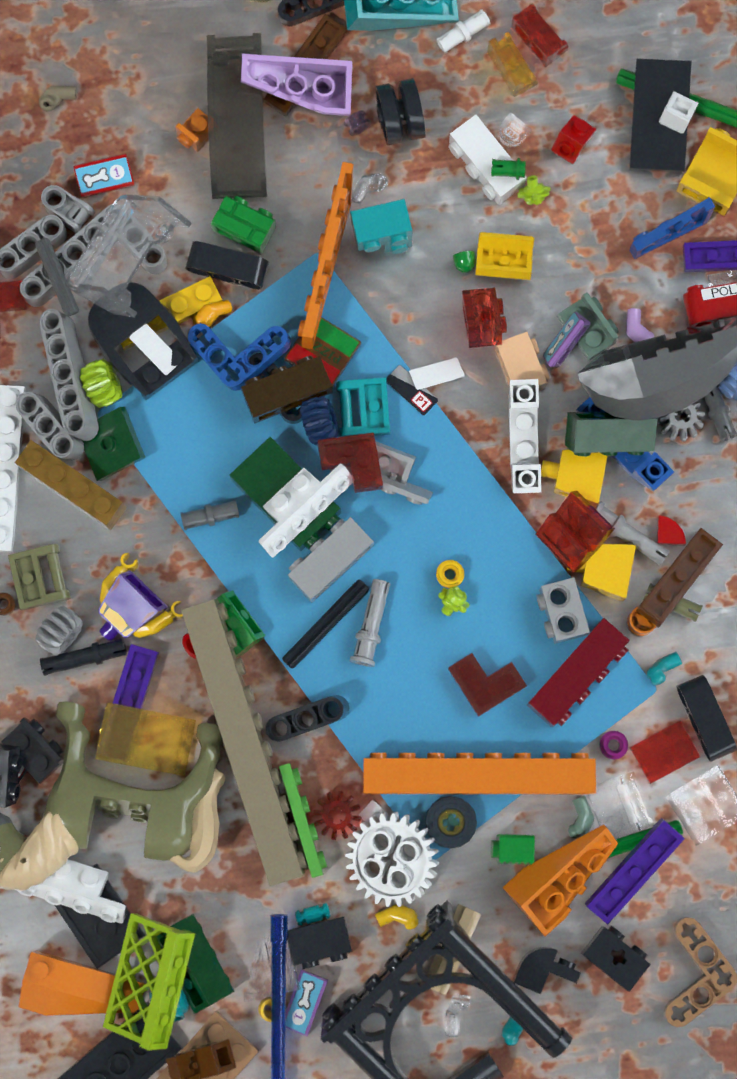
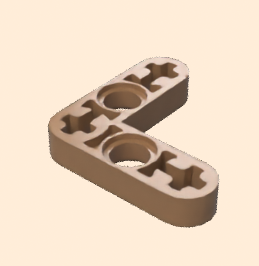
M689 917L681 918L676 922L674 934L704 975L665 1006L664 1017L669 1024L675 1027H683L730 992L737 984V973L700 923ZM684 923L689 926L694 925L695 928L692 930V933L696 939H699L701 935L704 937V940L696 943L692 950L689 944H693V940L689 936L682 937L681 935L684 930L682 927ZM709 946L713 950L714 956L710 962L703 963L699 960L698 950L701 947ZM719 959L722 961V964L717 965L723 973H730V976L727 978L730 982L728 985L717 983L720 977L714 969L710 973L707 971V968L714 966ZM698 987H703L708 991V1000L703 1004H697L693 999V992ZM687 997L688 1002L696 1010L692 1013L691 1009L687 1008L682 1012L684 1018L681 1021L677 1018L672 1020L670 1017L673 1015L672 1008L676 1006L680 1009L685 1006L686 1003L682 999Z

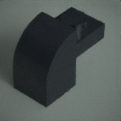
M539 947L523 956L512 981L519 986L541 994L549 972L576 984L581 972L574 970L575 963L561 957L558 962H555L557 949Z

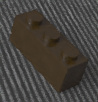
M313 356L304 357L297 361L298 365L288 369L286 366H282L271 371L270 376L262 379L260 376H257L245 382V385L241 387V391L254 424L302 405V402L308 401L310 398L332 394V384L320 356L315 358Z

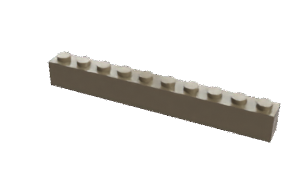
M213 599L182 609L181 612L269 885L273 886L302 877L306 872L305 868L308 867L304 851H299L296 840L299 839L295 823L290 824L287 812H290L286 795L281 796L278 785L282 784L277 768L272 769L269 757L273 756L271 746L268 740L263 741L260 731L264 729L262 718L259 712L254 713L251 702L255 701L250 685L246 686L243 675L246 674L242 658H237L234 647H237L234 632L232 630L228 631L225 620L229 619L224 603L219 604L218 599Z

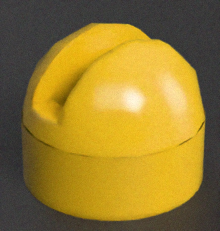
M267 997L260 1002L258 1012L262 1019L268 1022H275L282 1016L283 1006L279 1000ZM264 1006L276 1007L275 1012L264 1010Z

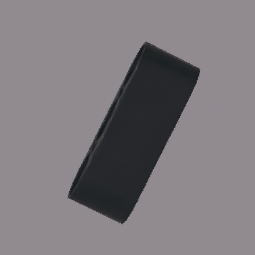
M193 241L185 269L197 275L211 276L212 279L261 290L269 261L255 255L200 241Z
M701 675L677 685L678 695L708 760L712 762L737 751L735 740L706 677Z
M334 695L282 713L269 719L266 724V734L271 740L280 742L340 721L349 713V703L343 696ZM331 701L336 702L340 707L338 716H333L328 711V705ZM304 711H309L313 716L311 726L304 724L302 721ZM279 720L283 721L287 726L285 735L279 734L276 730V724Z

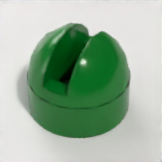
M463 251L454 254L453 261L456 269L464 273L471 271L476 263L474 251Z

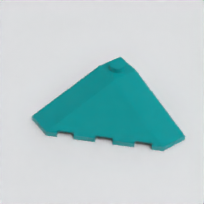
M344 0L347 30L375 31L455 23L459 21L457 0Z

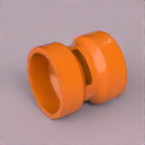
M636 607L627 617L626 624L628 630L636 636H646L656 626L637 612L636 609L638 607Z

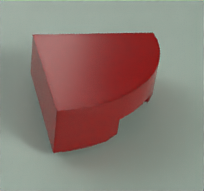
M658 515L657 544L685 546L686 538L682 528L671 518Z

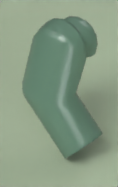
M586 796L572 800L578 817L575 823L569 826L568 831L574 839L589 833L594 822V815Z

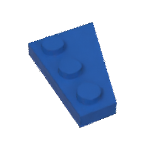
M709 197L675 218L664 221L651 232L645 231L634 237V242H632L629 250L634 260L707 224L715 208L712 199Z

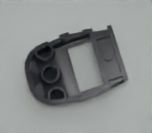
M132 282L120 284L100 297L90 309L88 316L89 329L105 360L112 365L129 385L132 384L145 400L149 399L199 361L172 312L141 284ZM159 315L177 338L174 343L168 346L172 350L171 366L176 367L168 375H165L150 360L132 373L114 348Z

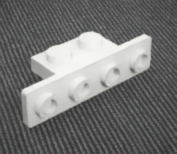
M339 464L321 482L303 468L263 506L267 513L278 522L259 540L260 545L272 558L282 551L290 541L303 531L321 512L326 510L354 482V478L343 464Z
M67 860L65 865L46 878L42 884L31 886L24 891L17 890L24 896H36L45 899L53 905L61 904L73 908L81 914H93L106 922L123 923L125 919L126 905L100 897L108 879V872L71 860Z

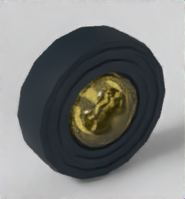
M450 796L441 798L432 804L427 811L425 825L429 829L428 835L430 838L435 839L434 842L436 844L452 849L461 847L471 840L476 831L477 819L469 803L462 798ZM448 814L456 815L454 819H459V825L454 826V831L447 830L448 826H443V819H448Z

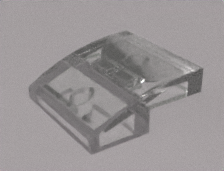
M719 765L707 770L665 796L695 846L737 822V794Z

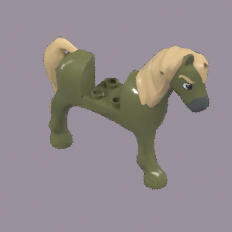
M59 702L57 704L56 717L65 726L67 733L66 752L61 773L48 796L43 817L28 838L17 831L10 817L0 813V888L24 891L31 886L42 884L46 878L65 865L70 856L76 855L79 848L87 849L96 805L98 811H101L102 815L107 818L117 819L121 814L131 816L130 819L138 823H147L148 820L144 844L145 858L162 861L170 860L181 869L193 873L208 865L215 855L220 824L217 811V795L225 783L224 773L216 769V765L221 759L220 748L223 741L218 725L201 723L197 726L196 737L201 746L200 755L193 770L183 781L174 787L163 790H145L103 778L88 770L85 764V750L90 740V732L82 723L85 716V708L73 702ZM189 850L191 851L190 856H182L185 855Z

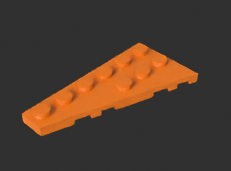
M342 162L338 183L333 188L331 201H333L332 207L327 210L325 218V234L321 233L318 250H320L318 255L319 265L312 277L311 287H313L312 294L307 296L304 311L307 312L306 320H301L298 329V336L302 337V347L313 350L352 204L354 167L352 163Z

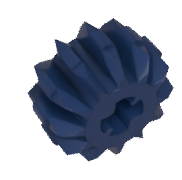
M322 396L310 398L308 401L302 402L300 409L301 419L309 441L314 445H324L336 440L339 433L338 423L330 400Z

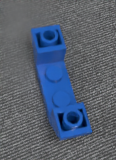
M590 397L576 409V412H606L597 407ZM618 452L616 456H612L632 478L653 492L674 473L656 452L652 455L649 452H644L643 455Z

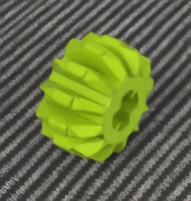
M104 358L92 361L81 368L80 380L83 383L82 388L93 405L98 408L107 407L122 398L120 379L112 365Z

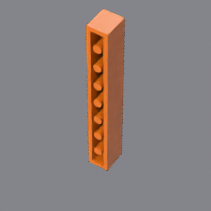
M370 753V758H364V794L594 795L596 794V759H589V753H571V758H560V753H542V758H531V753H514V758H502V753H485V758H473V753H456V758H444V753H427V758H416V753H398V758H387V753Z

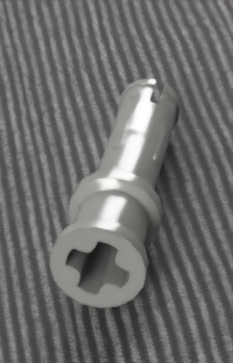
M601 501L587 522L590 524L595 523L607 531L609 537L614 538L617 536L629 545H636V550L660 566L670 551L627 524L623 515H616L604 507L605 503Z
M373 579L363 625L361 630L355 635L357 643L354 655L350 656L349 660L352 663L367 667L375 666L373 661L376 645L380 644L381 641L380 635H378L391 585L387 581Z

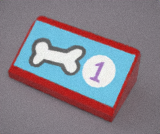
M127 154L73 167L81 198L135 186Z

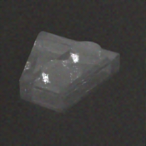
M288 932L258 938L255 948V959L249 973L251 976L247 992L244 994V1002L300 990Z

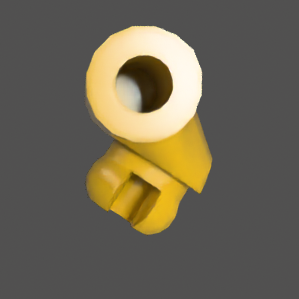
M395 904L375 914L380 927L397 921L404 924L406 929L412 930L419 924L418 915L414 909L404 905L398 907Z

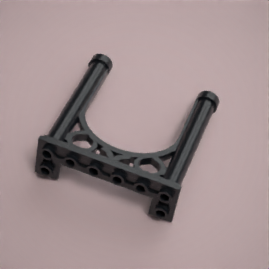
M448 901L444 902L441 906L439 904L435 905L426 916L428 918L426 920V930L421 935L417 933L412 936L406 943L407 948L400 955L397 953L392 955L385 963V969L379 975H371L364 983V989L357 996L352 994L346 1000L342 999L337 1005L332 1003L322 1014L320 1040L324 1044L327 1041L330 1044L334 1043L370 1079H409L398 1068L391 1052L390 1041L393 1027L400 1013L415 997L433 987L444 984H467L484 991L552 1058L562 1054L573 1039V1036L564 1027L559 1028L470 940L466 931L454 920L453 910ZM433 955H441L447 960V964L443 973L432 975L424 971L423 964ZM453 958L471 974L452 972ZM416 965L417 974L422 981L419 982L417 978L412 981L400 979ZM389 989L393 995L389 1003V1008L392 1009L390 1013L386 1006L376 1003ZM371 1013H379L385 1018L384 1029L376 1032H367L363 1029L361 1023ZM383 1040L384 1058L368 1042Z

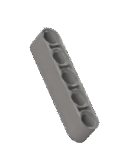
M47 309L41 315L39 325L64 431L69 435L89 441L97 435L99 427L94 405L91 403L90 398L86 396V392L82 388L83 383L80 380V371L85 365L75 323L72 318L65 316L62 312L56 309Z

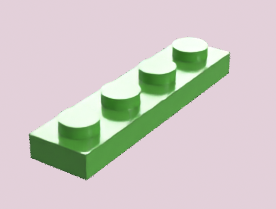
M290 763L279 766L311 876L315 878L324 875L322 869L327 868L323 851L317 852L314 841L319 840L315 824H309L306 813L311 811L306 795L300 796L298 785L302 784L298 768L292 769Z

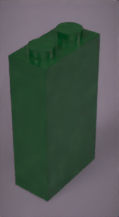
M269 437L229 476L231 481L275 525L278 522L267 513L263 506L298 474L302 468ZM333 501L326 510L321 512L291 542L300 552L305 547L309 550L320 539L318 535L325 528L331 530L341 520L339 517L341 508Z

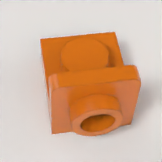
M197 108L183 125L178 123L175 126L178 135L177 140L188 149L192 147L198 152L219 129V125Z

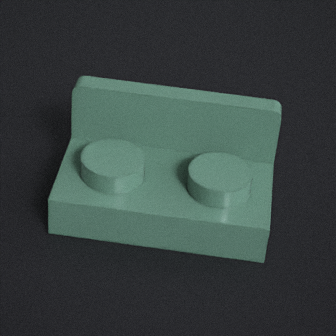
M586 292L579 301L560 312L557 317L563 326L573 312H578L591 322V325L577 342L581 352L590 361L616 344L619 331L615 323L611 319L607 320L602 314L603 308L596 297L591 298L588 292Z

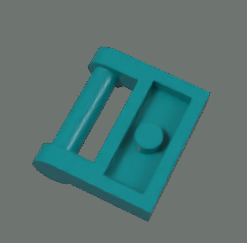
M386 378L336 382L337 392H340L342 428L339 429L340 438L350 439L363 436L390 435ZM359 390L361 426L353 427L351 391Z

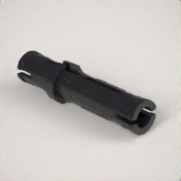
M123 638L102 644L95 642L90 647L40 658L41 670H44L42 673L44 676L88 664L96 663L100 665L105 660L127 656L126 644H123L125 641Z

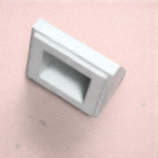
M673 92L659 123L679 133H684L698 103Z

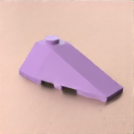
M242 54V83L321 114L350 116L352 61Z

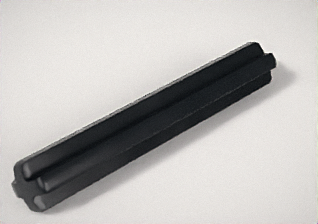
M357 580L283 656L282 659L285 664L292 669L295 668L368 592V586L363 581Z

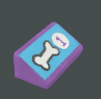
M573 312L543 353L546 363L550 367H560L591 325V322L578 312Z
M301 970L281 1026L308 1037L328 979Z

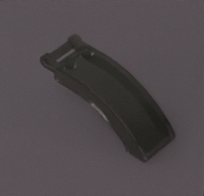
M253 33V36L239 37L207 35V105L212 199H224L225 196L234 198V196L241 198L267 197L263 91L241 82L242 54L262 55L261 33ZM253 47L252 50L216 51L219 48Z

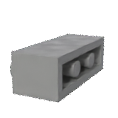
M351 517L346 522L343 519L338 521L330 530L333 534L325 541L322 538L319 539L310 548L312 553L304 560L301 557L298 558L289 567L291 571L288 574L289 579L311 603L374 546V541Z

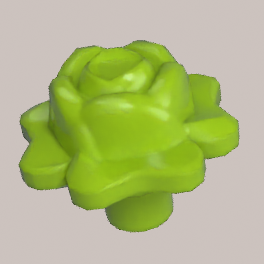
M537 176L527 177V185L519 189L517 196L524 199L528 205H538L545 200L546 196H549L551 189L549 186L538 183Z
M457 586L449 589L442 588L438 594V597L444 604L441 611L446 616H451L453 611L465 613L470 606L466 601V593Z

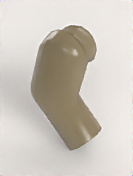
M50 86L39 99L40 108L44 111H52L62 100H76L77 88L76 86Z

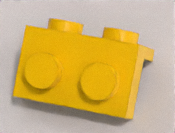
M480 232L475 275L531 280L534 237Z

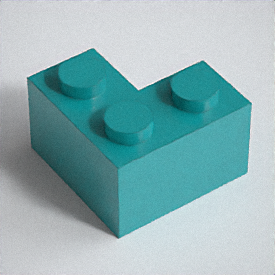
M405 199L350 211L358 251L374 252L379 250L381 246H384L385 253L392 251V254H399L407 251L408 247H412L413 230Z

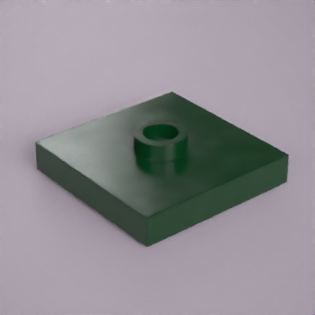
M118 407L98 418L99 430L97 435L92 440H82L84 451L96 481H102L146 458L125 407Z

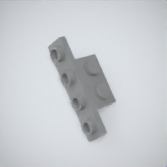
M363 437L354 462L333 453H328L322 462L323 465L328 466V470L331 472L339 464H343L357 482L378 485L382 491L388 494L398 493L404 495L408 501L414 504H428L433 494L432 491L407 482L416 456Z

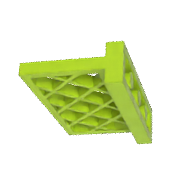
M137 913L130 914L103 1028L140 1043V1047L146 1050L167 1049L195 933L187 930H178ZM138 923L143 924L147 936L140 941L136 933ZM162 932L167 933L163 949L160 948L156 938ZM150 941L154 955L146 959L142 946ZM136 952L140 964L132 969L129 960L131 954ZM157 960L159 969L157 977L154 978L149 965ZM143 970L147 984L140 988L135 975ZM128 980L133 993L125 998L122 988L124 982ZM150 989L152 997L150 1006L147 1007L142 994ZM136 999L140 1012L132 1016L128 1003ZM121 1008L126 1022L118 1025L114 1021L117 1011ZM143 1017L145 1026L141 1035L135 1022Z

